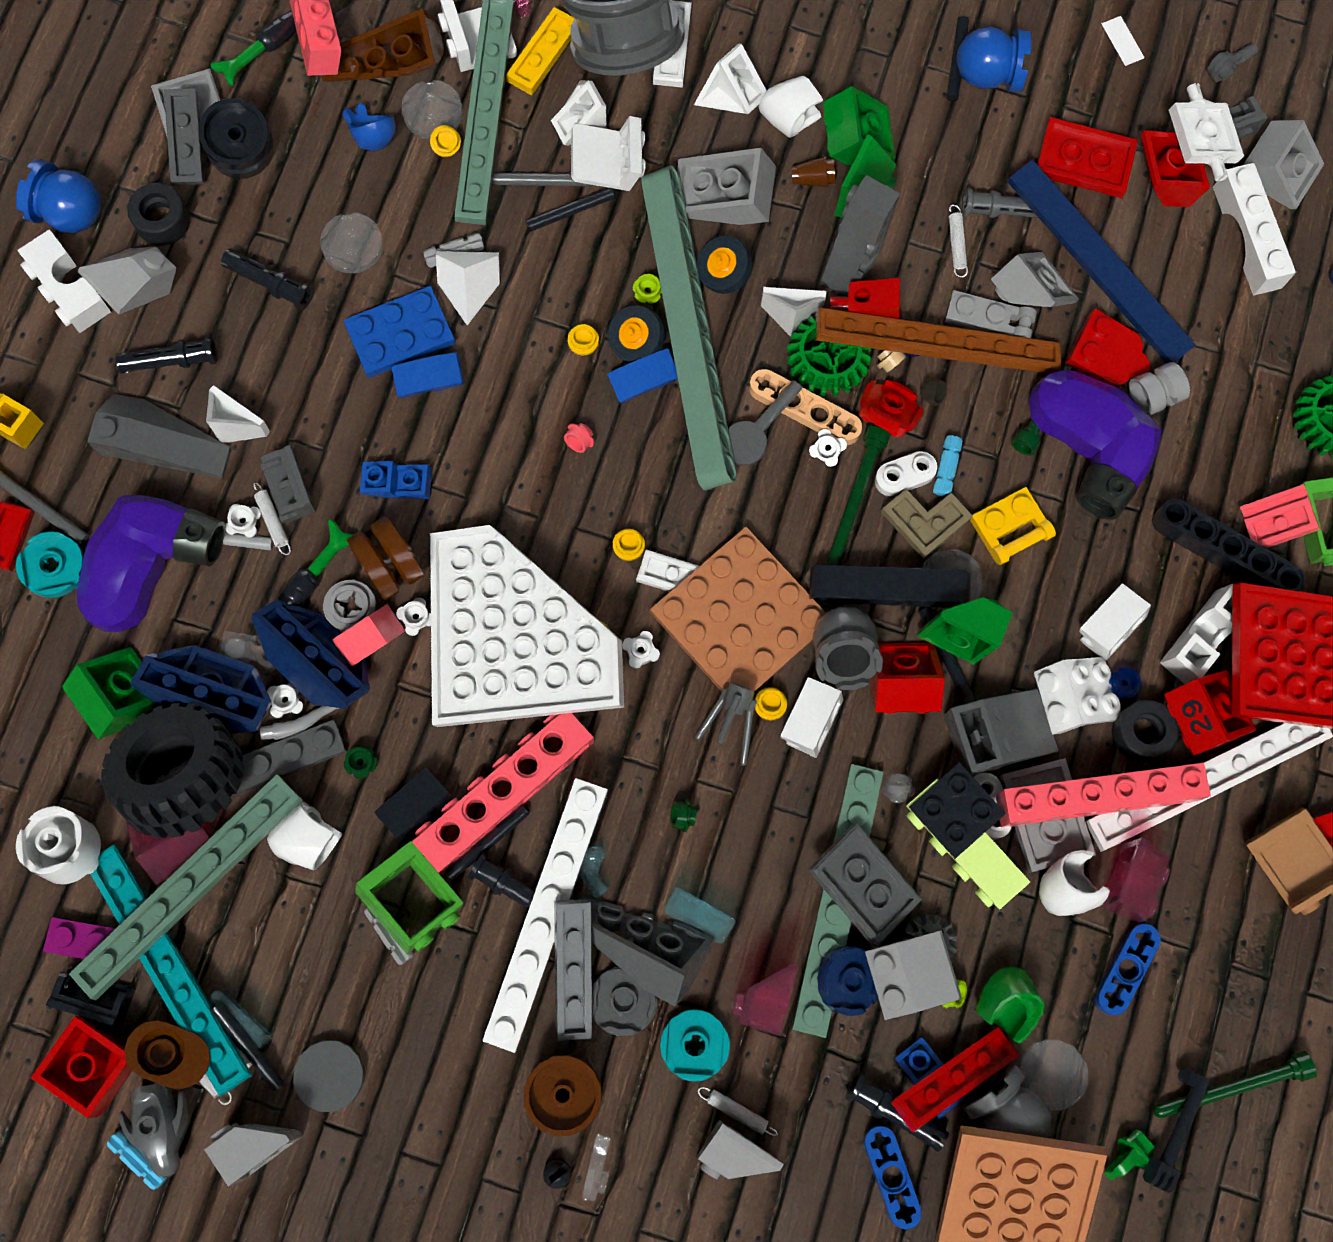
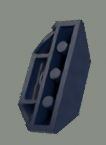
M279 599L253 613L251 618L266 659L313 705L346 709L369 692L370 684L368 682L366 658L350 667L332 640L340 635V633L321 614L299 606L287 605L285 601Z
M196 645L168 650L157 655L156 653L146 655L130 682L133 688L158 706H166L168 708L173 703H183L185 706L187 704H195L204 709H209L220 719L230 734L257 731L272 703L255 666Z

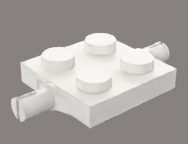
M1194 83L1186 88L1191 102L1175 103L1169 109V113L1185 163L1209 164L1214 174V180L1223 181L1228 177L1224 163H1238L1244 157L1228 104L1213 103L1205 100L1200 84Z

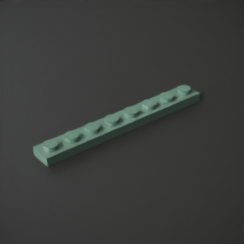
M483 0L456 200L455 222L486 225L514 0Z
M854 764L849 766L833 843L852 824L857 823L870 837L884 772ZM823 888L791 1030L826 1038L832 1011L822 1001L818 991L817 976L820 965L827 954L838 947L846 946L851 920Z
M276 774L75 967L69 975L90 999L97 1000L268 835L286 815L299 805L303 799Z

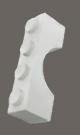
M1254 163L1226 169L1228 177L1223 181H1217L1213 186V190L1222 214L1232 215L1242 230L1246 252L1243 270L1252 294L1254 296L1282 289L1296 271Z

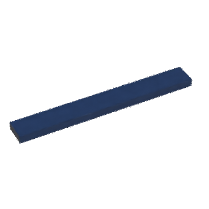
M1033 160L1009 178L1007 183L1166 363L1176 362L1195 346V343Z

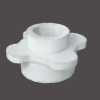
M822 429L818 433L819 438L815 445H812L809 449L810 455L825 461L827 466H835L838 463L840 452L846 449L847 442L844 438L833 436L829 429ZM830 445L831 450L827 451L825 446Z
M233 504L229 508L228 523L225 525L227 533L230 535L240 533L248 538L254 537L257 534V519L261 517L260 510L257 507L249 508L245 505ZM245 518L246 522L240 523V520Z
M415 598L404 607L398 608L396 612L397 618L404 622L406 626L405 631L408 635L415 636L423 627L431 626V613L428 612L426 601L423 598ZM418 614L419 618L413 619V615Z
M648 631L641 632L640 636L633 639L626 638L622 643V648L627 651L629 665L632 668L637 669L641 665L647 664L650 661L655 662L659 659L660 652L654 648L652 643L653 635ZM639 647L644 648L642 653L638 652Z
M290 682L287 685L271 686L268 689L267 693L272 702L270 713L275 718H281L283 714L291 712L299 714L302 711L303 703L299 701V690ZM284 697L288 698V701L286 703L282 702V699Z

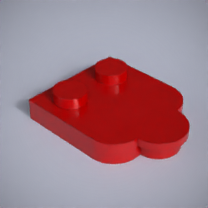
M1093 309L1089 313L1065 362L1086 376L1116 388L1150 371V362L1146 355L1142 353L1143 343L1140 336L1097 309Z

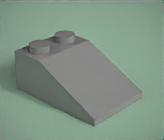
M762 148L679 159L677 173L681 181L688 219L737 225L769 222L776 171L775 164Z

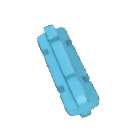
M948 435L944 440V451L941 454L936 476L938 479L935 481L933 489L934 494L947 497L952 491V481L955 478L959 460L958 453L961 451L963 442L958 436Z
M122 1130L117 1131L109 1138L106 1143L107 1147L114 1154L119 1153V1158L138 1177L143 1176V1182L149 1188L155 1190L165 1182L167 1177H159L152 1171L148 1161L129 1142Z

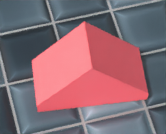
M386 604L332 640L350 667H352L405 632V629L389 605Z

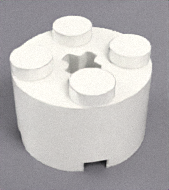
M46 807L35 812L29 818V824L24 830L21 829L17 836L16 854L19 861L28 870L56 884L76 882L85 875L93 873L99 865L98 857L101 849V840L97 829L92 823L62 807Z

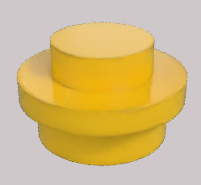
M439 126L434 129L430 136L431 148L441 157H451L460 148V135L451 126Z
M581 324L575 326L568 334V346L577 355H589L599 345L598 333L589 325Z
M623 529L615 535L613 550L620 559L632 561L639 558L644 552L645 540L637 530Z
M764 688L755 697L757 701L755 711L765 720L779 719L786 711L787 699L783 692L777 688Z

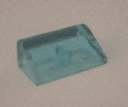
M679 887L675 888L664 909L667 915L714 938V941L719 944L725 941L736 922L733 917Z
M215 990L209 1000L210 1004L213 1006L218 1001H221L257 1048L262 1051L273 1038V1034L226 991Z

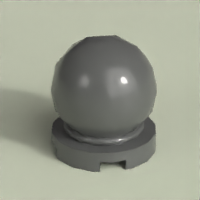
M839 606L827 611L816 622L813 633V646L816 650L815 667L821 681L824 682L826 680L829 683L836 684V689L855 690L867 686L869 679L877 671L881 672L883 658L877 642L878 632L868 614L855 607Z
M1016 1064L1013 1067L1011 1065L1006 1066L986 1080L990 1087L980 1096H977L973 1091L961 1106L971 1120L979 1117L982 1118L983 1129L1050 1138L1052 1114L1045 1100L1032 1089L1021 1087L1025 1075Z

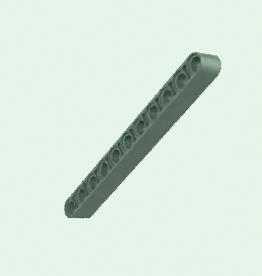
M669 165L644 175L641 182L695 473L699 485L704 491L735 482L737 473L681 181L676 169Z

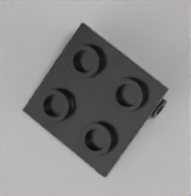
M960 762L909 807L954 859L1006 814Z

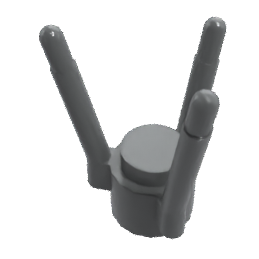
M730 682L728 689L723 688L719 700L701 725L695 738L697 740L702 738L725 704L724 709L728 710L717 739V742L722 744L734 715L743 716L744 710H746L740 764L745 766L749 753L753 713L757 701L753 699L755 691Z

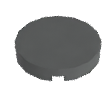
M614 967L603 973L593 984L592 1016L604 1031L616 1036H630L644 1030L653 1020L658 1006L657 996L645 991L620 967Z
M321 1041L311 1045L300 1055L294 1067L293 1084L297 1096L306 1106L318 1112H334L347 1107L358 1097L364 1084L365 1069L357 1052L351 1046L341 1041Z

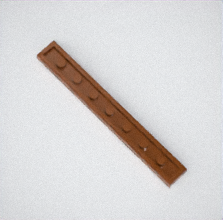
M821 307L816 312L817 341L1048 374L1061 371L1060 342Z

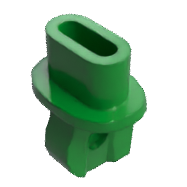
M1135 1129L1128 1137L1123 1136L1118 1139L1120 1154L1103 1173L1112 1181L1118 1176H1124L1134 1166L1146 1168L1149 1157L1156 1149L1141 1131Z

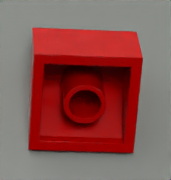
M1143 131L1141 133L1153 188L1162 205L1190 207L1210 188L1204 163H1185L1177 135L1174 132Z
M878 643L883 658L882 670L880 673L877 671L870 678L871 696L875 712L894 714L896 712H941L945 677L935 645L931 643Z

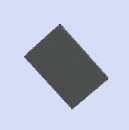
M858 823L852 824L808 869L811 875L872 946H878L922 900Z

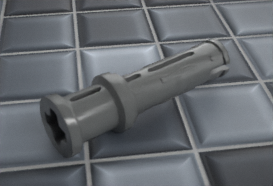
M971 188L964 190L961 205L963 216L982 214L992 219L998 215L1037 217L1021 197L1002 196L997 190H991L990 193L973 192Z

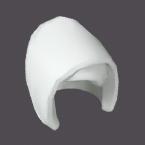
M799 76L769 88L762 96L758 107L762 115L775 128L791 138L822 117L820 111L814 105L821 103L823 99L808 78Z
M302 801L268 834L267 841L277 857L291 864L300 865L314 871L327 859L342 837V833L325 823L321 819L320 813L314 807Z
M1079 850L1071 852L1056 861L1045 872L1040 882L1039 896L1049 913L1057 916L1085 913L1103 905L1108 898L1110 892L1108 887L1103 886L1100 890H1097L1084 875V862L1092 858L1094 855L1092 851Z

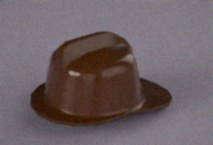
M157 1020L145 1022L135 1028L128 1037L124 1049L126 1062L133 1072L147 1080L173 1089L188 1088L199 1082L208 1071L210 1063L209 1048L202 1038L190 1031Z

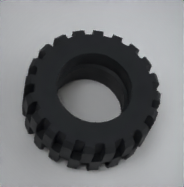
M173 703L168 708L166 706L153 708L154 712L150 714L143 713L136 717L137 721L131 726L127 724L121 730L122 735L118 739L114 738L110 744L109 749L111 751L109 754H105L102 764L104 769L101 771V783L103 784V792L106 798L131 827H134L144 835H151L156 838H166L168 834L171 838L184 836L186 831L195 832L202 829L201 825L205 822H213L219 817L217 813L222 808L226 810L231 804L232 799L230 797L232 794H237L241 784L238 778H242L244 772L241 749L213 712L195 704H187L185 706L183 703ZM192 756L187 765L178 774L169 780L155 784L160 774L168 766L182 758Z

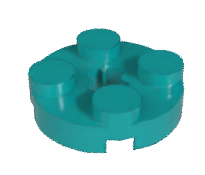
M44 532L32 537L27 542L29 545L24 549L23 553H19L16 560V572L21 583L35 595L45 598H58L67 595L73 589H77L84 559L82 548L71 538L58 532ZM53 557L56 562H59V566L55 571L44 570V564H49L47 562L49 558Z
M702 1010L684 1011L672 1018L664 1028L660 1040L661 1056L668 1069L679 1078L687 1081H703L712 1077L723 1067L730 1050L729 1036L721 1022L712 1014ZM692 1035L700 1036L699 1041L703 1040L705 1044L704 1049L698 1050L697 1056L688 1054L690 1049L685 1050V1041H691Z

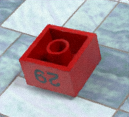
M1227 670L1197 678L1164 694L1167 700V708L1170 714L1176 718L1182 731L1183 742L1191 749L1193 756L1256 731L1252 719L1232 716V679Z
M74 1016L33 1073L31 1079L85 1117H99L132 1073L125 1059L124 1049L126 1043L94 1020Z

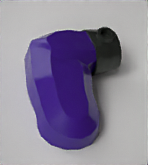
M1069 370L1054 372L1042 377L1032 389L1029 399L1032 420L1041 431L1066 443L1073 451L1091 460V466L1086 470L1076 496L1077 502L1081 507L1097 517L1109 520L1117 519L1134 497L1138 486L1151 468L1159 449L1162 433L1160 426L1146 415L1124 391L1112 385Z
M122 495L117 499L104 521L89 539L77 586V604L80 612L90 625L105 632H121L137 626L147 614L154 587L162 575L166 559L174 558L180 562L212 566L218 559L223 547V540L226 534L224 522L168 500L144 495Z

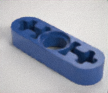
M1140 924L1131 927L1127 931L1094 996L1096 1007L1106 1015H1119L1127 1010L1160 946V935L1153 926ZM1146 932V939L1150 942L1149 946H1142L1137 955L1127 953L1128 949L1135 951L1140 941L1136 938V934ZM1125 959L1132 961L1136 967L1135 976L1129 980L1123 978L1119 972V965ZM1113 978L1117 983L1127 985L1128 989L1119 988L1115 996L1119 1001V1005L1108 1007L1109 1000L1104 997L1105 993H1113L1118 985L1111 982Z
M872 1126L863 1136V1146L890 1221L901 1229L914 1228L921 1219V1207L896 1137L890 1129L884 1126ZM877 1132L883 1137H888L889 1142L884 1144L886 1154L891 1156L894 1153L896 1157L895 1160H885L878 1166L876 1159H883L881 1152L878 1148L871 1147V1142L875 1140L874 1134ZM890 1166L897 1167L901 1172V1181L895 1187H887L882 1180L884 1170ZM907 1188L908 1194H901V1197L906 1206L913 1207V1211L908 1214V1221L901 1217H896L895 1212L900 1210L898 1200L893 1197L889 1201L888 1194H898Z

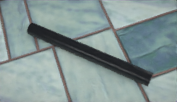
M926 607L918 612L924 625L935 617L931 607ZM935 646L964 705L977 701L955 656Z

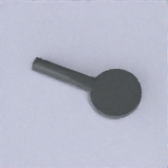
M793 380L755 423L740 421L728 428L735 464L740 466L753 465L764 456L767 449V438L764 431L803 389L799 383Z

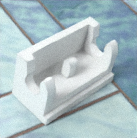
M1122 583L1080 628L1079 632L1083 635L1080 640L1090 650L1107 661L1145 620L1151 605Z
M808 677L780 735L782 739L787 741L786 744L817 758L843 702L842 691Z

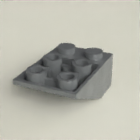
M1038 689L975 701L951 708L944 715L958 762L961 763L971 776L1058 752Z

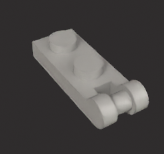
M953 290L944 323L966 329L1031 338L1032 330L1030 327L1031 323L1035 322L1037 311L1031 307H1016ZM1010 320L1018 321V326H1010Z

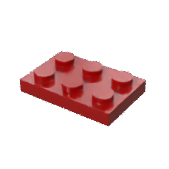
M1049 117L1037 165L1052 181L1123 199L1127 191L1138 140Z

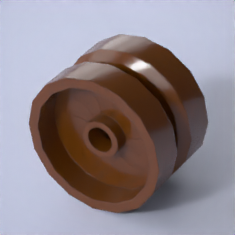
M383 516L371 524V531L379 544L374 546L368 536L360 531L346 539V542L380 595L386 601L399 593V584L392 574L393 571L396 570L402 580L409 585L424 577V574L415 560L414 552L400 531L397 532L386 516Z
M572 1055L553 1056L539 1063L529 1074L524 1087V1107L530 1121L541 1131L553 1136H572L586 1129L596 1117L602 1101L601 1083L595 1070L585 1060ZM561 1088L569 1091L570 1097L566 1102L556 1098V1093Z

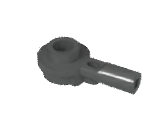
M1250 44L1235 54L1228 51L1219 53L1208 67L1211 79L1214 82H1219L1230 78L1236 70V65L1256 55L1258 47L1255 44Z

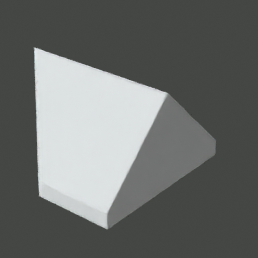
M737 44L717 62L694 105L749 114L760 104L762 96L767 90L742 44Z
M580 80L564 107L551 120L564 145L571 144V129L575 124L606 129V105L593 81Z
M436 251L437 283L466 325H468L500 284L499 253Z
M763 287L761 307L791 336L792 333L797 331L799 324H806L808 318L816 316L819 307L823 308L826 291Z
M214 385L210 388L206 422L220 442L228 443L267 437L270 430L261 418Z

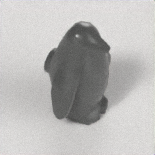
M157 1083L138 1087L130 1092L131 1122L124 1111L119 1113L123 1133L129 1142L141 1152L157 1176L169 1177L175 1174L180 1165L179 1143L189 1119V1104L183 1091H179L178 1106H176L169 1088Z

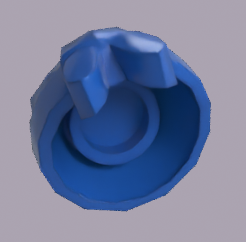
M362 103L355 107V114L349 108L343 110L342 114L349 124L351 136L354 138L356 145L361 149L368 151L382 150L389 145L396 134V124L393 115H367L365 104Z

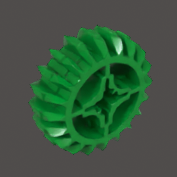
M811 316L808 318L807 325L803 323L798 325V333H792L790 338L792 343L787 346V353L790 354L787 357V364L793 366L790 372L792 377L800 376L798 383L801 386L806 383L810 384L808 388L810 392H813L815 388L821 389V397L826 395L827 390H831L835 398L839 394V389L847 394L851 390V385L855 387L860 385V377H866L868 373L867 366L870 365L872 360L871 356L868 355L871 352V348L820 341V345L812 347L811 350L804 351L805 346L810 341L816 339V319ZM853 359V364L850 368L837 373L839 364ZM813 367L820 368L824 373L816 370Z
M1329 375L1322 380L1313 381L1309 387H1306L1301 392V397L1295 402L1294 406L1297 409L1293 412L1292 417L1299 420L1295 423L1293 429L1302 430L1303 432L1299 440L1307 439L1310 442L1308 449L1319 448V456H1324L1328 452L1332 460L1333 377ZM1330 398V402L1323 408L1317 407L1319 399Z

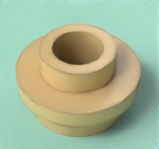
M884 350L877 356L881 361L876 366L879 369L883 368L888 373L906 355L901 352Z

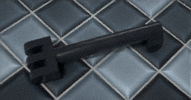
M1188 1069L1180 1070L1178 1079L1190 1086L1191 1089L1160 1161L1150 1157L1143 1174L1145 1182L1167 1193L1174 1190L1181 1174L1173 1166L1210 1083L1209 1079Z

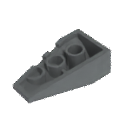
M113 394L96 411L87 440L99 455L224 479L231 453V448L149 401L119 394Z
M581 896L578 900L589 899L591 902V943L645 991L676 1007L692 987L715 939L685 923L674 921L673 926L654 921V915L643 912L642 917L624 913L623 908L619 905Z

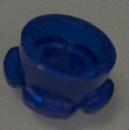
M1121 667L1117 672H1112L1109 679V684L1112 686L1111 691L1118 698L1126 697L1130 699L1135 697L1141 686L1139 674L1128 667ZM1123 680L1127 682V686L1122 685Z

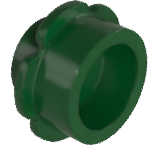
M367 746L351 748L346 753L344 761L346 772L353 774L358 779L368 777L369 773L373 772L377 766V759L373 756V750ZM359 759L364 761L362 765H358Z
M684 799L683 802L674 801L670 813L671 827L687 832L689 826H694L696 808L695 806H690L688 799Z

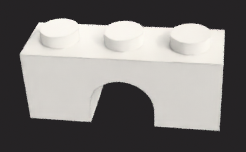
M50 229L17 250L25 260L20 265L31 280L38 277L42 285L37 288L48 303L55 300L59 308L55 312L66 327L73 324L77 331L81 333L111 313L96 290L83 277L70 284L62 283L66 273L77 266Z
M1234 584L1218 589L1213 593L1160 663L1184 684L1201 678L1206 674L1220 655L1216 648L1232 633V596Z

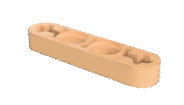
M762 369L752 375L749 390L752 397L770 407L776 400L773 397L775 391L777 392L778 386L782 387L778 394L779 397L791 381L770 370ZM764 380L769 381V388H765L763 391L758 389L759 383H762ZM805 388L797 394L800 399L799 405L795 407L787 406L781 412L818 433L822 429H829L833 436L844 438L847 445L855 443L862 431V423L857 416ZM814 408H823L827 412L828 418L823 422H818L812 419L810 412ZM835 415L838 418L836 420V423H834L833 429L829 428V425L831 424L833 416ZM847 423L851 424L852 432H849L847 435L842 434V427H845Z

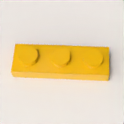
M553 7L507 72L506 82L532 96L571 41L570 28L575 18Z

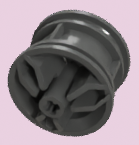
M563 0L567 12L575 17L570 28L572 57L580 67L589 72L613 76L642 72L660 65L671 58L684 41L683 22L679 17L678 9L670 0Z

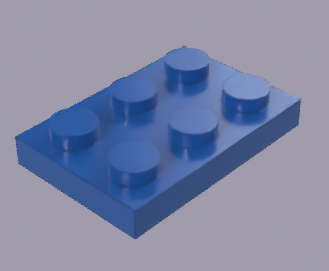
M431 286L343 320L368 379L391 370V366L417 360L455 344L454 337Z

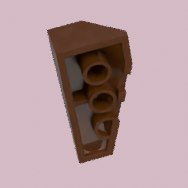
M424 8L416 10L340 43L341 56L338 74L321 76L324 82L413 75L438 64L443 56L445 49L440 27Z

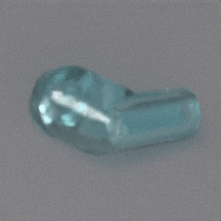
M597 845L587 849L579 872V876L596 899L609 890L607 884L598 874L600 864L605 860L606 854L604 849Z

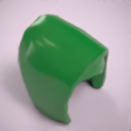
M1008 965L1001 967L990 976L976 1002L974 1010L987 1023L992 1025L995 1022L1015 1042L1021 1043L1036 1027L1043 1015L1045 1004L1027 972Z

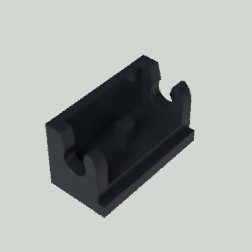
M424 768L374 813L396 839L405 846L417 837L415 832L423 824L430 820L434 823L442 816L441 810L453 798L427 768Z
M68 969L66 973L60 972L46 1006L110 1026H123L136 990L135 988L115 982L97 1000L89 998L69 975L73 969Z

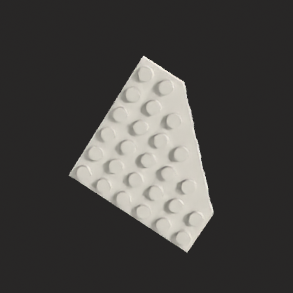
M485 525L430 533L433 726L444 727L624 707L621 639L494 527Z

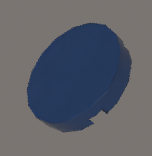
M842 946L828 953L822 961L817 976L818 991L823 1003L831 1011L845 1016L862 1015L868 1011L866 1009L871 1004L874 1005L877 1001L878 995L865 953L867 950L857 946Z

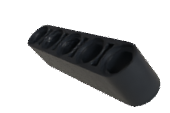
M1170 499L1153 515L1152 524L1157 532L1247 584L1300 591L1305 585V574L1298 566L1183 500ZM1166 512L1172 513L1176 518V522L1170 521L1166 516ZM1194 528L1200 529L1203 532L1205 539L1199 538L1196 535ZM1223 544L1228 545L1232 549L1233 555H1229L1224 551ZM1252 560L1260 565L1261 572L1254 569ZM1280 577L1285 578L1289 582L1290 588L1285 587L1281 583Z
M817 565L810 568L809 599L813 598L817 603L952 608L970 602L971 573L965 570Z

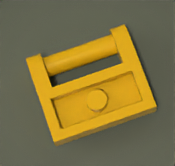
M1027 487L975 513L970 520L998 565L1008 562L1010 556L1044 539L1047 541L1056 536L1052 523L1045 518ZM1030 522L1036 528L1004 546L998 541V539Z

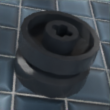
M225 98L213 103L203 113L199 123V139L211 164L221 174L233 179H248L260 174L269 165L273 156V138L263 113L254 104L240 98Z

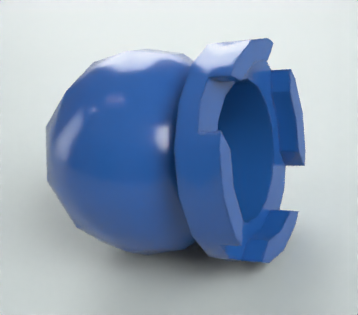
M992 26L974 30L964 38L958 48L956 64L960 76L968 84L982 90L996 88L1004 82L1007 92H1021L1028 70H1022L1024 54L1030 55L1031 32L1016 29L1013 36L1009 37L1004 30Z
M35 159L28 164L27 167L32 170L26 181L20 179L16 193V208L23 212V220L32 223H42L45 221L57 231L69 233L85 231L97 220L102 209L101 198L91 179L78 171L58 170L54 163L43 159Z

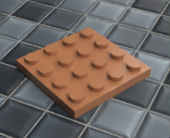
M747 527L743 528L649 611L721 692L723 688L728 689L730 682L757 691L813 641L816 622L826 613L813 598L809 599V594Z
M961 1125L935 1242H1085L1107 1158L1105 1147Z

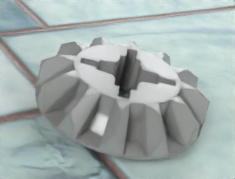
M345 580L335 584L329 589L323 602V611L326 619L340 631H346L375 612L376 608L373 592L367 585L356 580ZM355 597V604L362 611L351 610L350 614H347L346 617L345 608L338 602L349 603Z

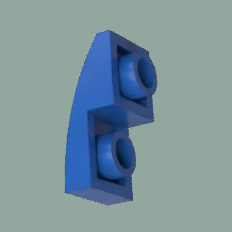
M669 348L638 359L607 374L619 403H625L650 390L655 391L678 379L675 360Z
M459 353L431 356L391 366L397 397L403 399L428 391L439 392L465 384Z
M393 461L363 462L360 493L386 498L430 499L432 468L429 465H397Z
M922 1037L895 1058L913 1086L944 1065ZM966 1095L937 1115L938 1119L962 1102Z

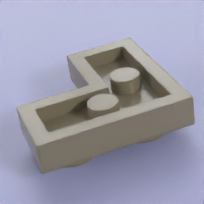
M907 489L881 510L885 518L923 559L973 517L952 493L927 512Z

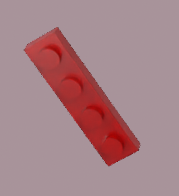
M997 1027L895 1098L891 1103L913 1133L1012 1063L1020 1055L1000 1028Z

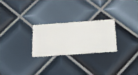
M1121 16L1101 23L1125 66L1144 59L1141 50Z

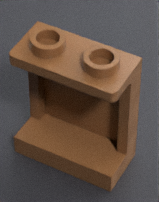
M1303 807L1244 843L1294 914L1301 912L1303 915H1307L1321 906L1319 900L1329 894L1333 896V848L1313 822L1314 820L1308 811Z

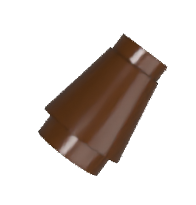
M825 156L792 166L793 185L829 187L828 184H836L834 158L827 159Z

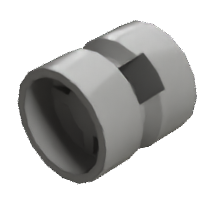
M1169 362L1156 368L1154 374L1146 372L1131 379L1128 386L1131 399L1148 416L1164 410L1166 405L1173 406L1180 403L1190 395L1187 376L1175 362Z

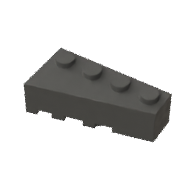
M865 175L859 186L856 184L852 186L845 200L847 205L841 215L843 219L838 227L837 232L839 233L823 273L821 285L844 297H848L849 283L865 280L881 253L900 192Z

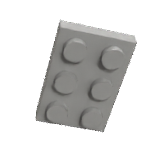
M1066 758L999 776L1003 790L1072 780ZM1084 817L1015 826L1029 873L1050 868L1056 861L1074 851H1092L1094 853L1093 856L1096 855Z

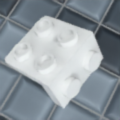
M440 0L442 13L438 14V19L442 32H448L450 38L446 40L450 57H456L461 72L474 69L482 7L458 14L453 0ZM512 34L510 35L508 59L514 58L517 55V48Z
M629 116L620 131L575 124L571 129L572 179L579 183L630 191L639 177L641 178L645 172V159H642L645 132L641 131V118Z
M1102 657L1062 660L1034 672L1052 735L1061 734L1086 724L1113 722L1118 718L1121 712L1120 701L1112 684L1110 669Z

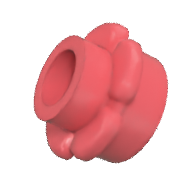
M572 423L568 426L569 430L564 435V440L572 450L583 453L588 447L594 445L593 432L587 425Z

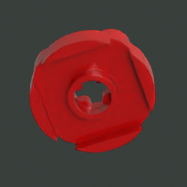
M877 380L869 382L860 397V417L887 430L894 437H903L906 432L915 429L924 412L923 406L921 405L919 408L915 402L917 399L916 394L908 387L895 381L886 380L884 384H876Z

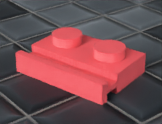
M1304 484L1240 506L1250 539L1265 548L1321 530Z

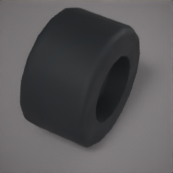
M158 182L146 184L138 188L129 199L127 205L128 218L139 236L149 244L158 246L170 245L180 240L187 232L190 223L189 211L178 191L171 186ZM164 207L170 209L165 218L159 221L148 220L149 215L154 210Z
M1152 700L1137 701L1121 711L1118 718L1113 722L1112 728L1113 741L1119 752L1128 759L1141 763L1154 761L1170 752L1177 742L1179 733L1177 720L1170 714L1168 708L1162 703ZM1146 719L1152 723L1156 731L1154 742L1145 744L1136 737L1133 728L1136 721Z

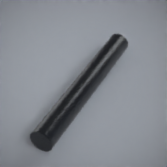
M965 16L958 17L946 97L948 101L952 102L957 101L959 98L961 76L956 64V55L960 44L968 33L969 18Z
M612 188L603 189L526 220V225L529 231L532 232L615 199Z
M520 805L492 831L473 845L468 852L451 864L445 871L446 875L454 881L477 861L483 852H487L529 816L528 811Z
M221 1001L215 1003L209 1011L272 1091L277 1090L283 1085V1079Z

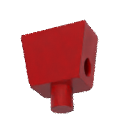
M900 278L849 283L848 297H830V309L900 319Z

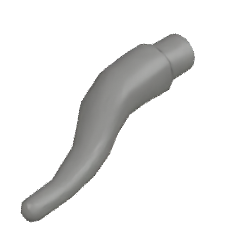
M321 706L296 720L273 723L270 726H261V740L273 738L280 740L306 731L324 715L340 708Z

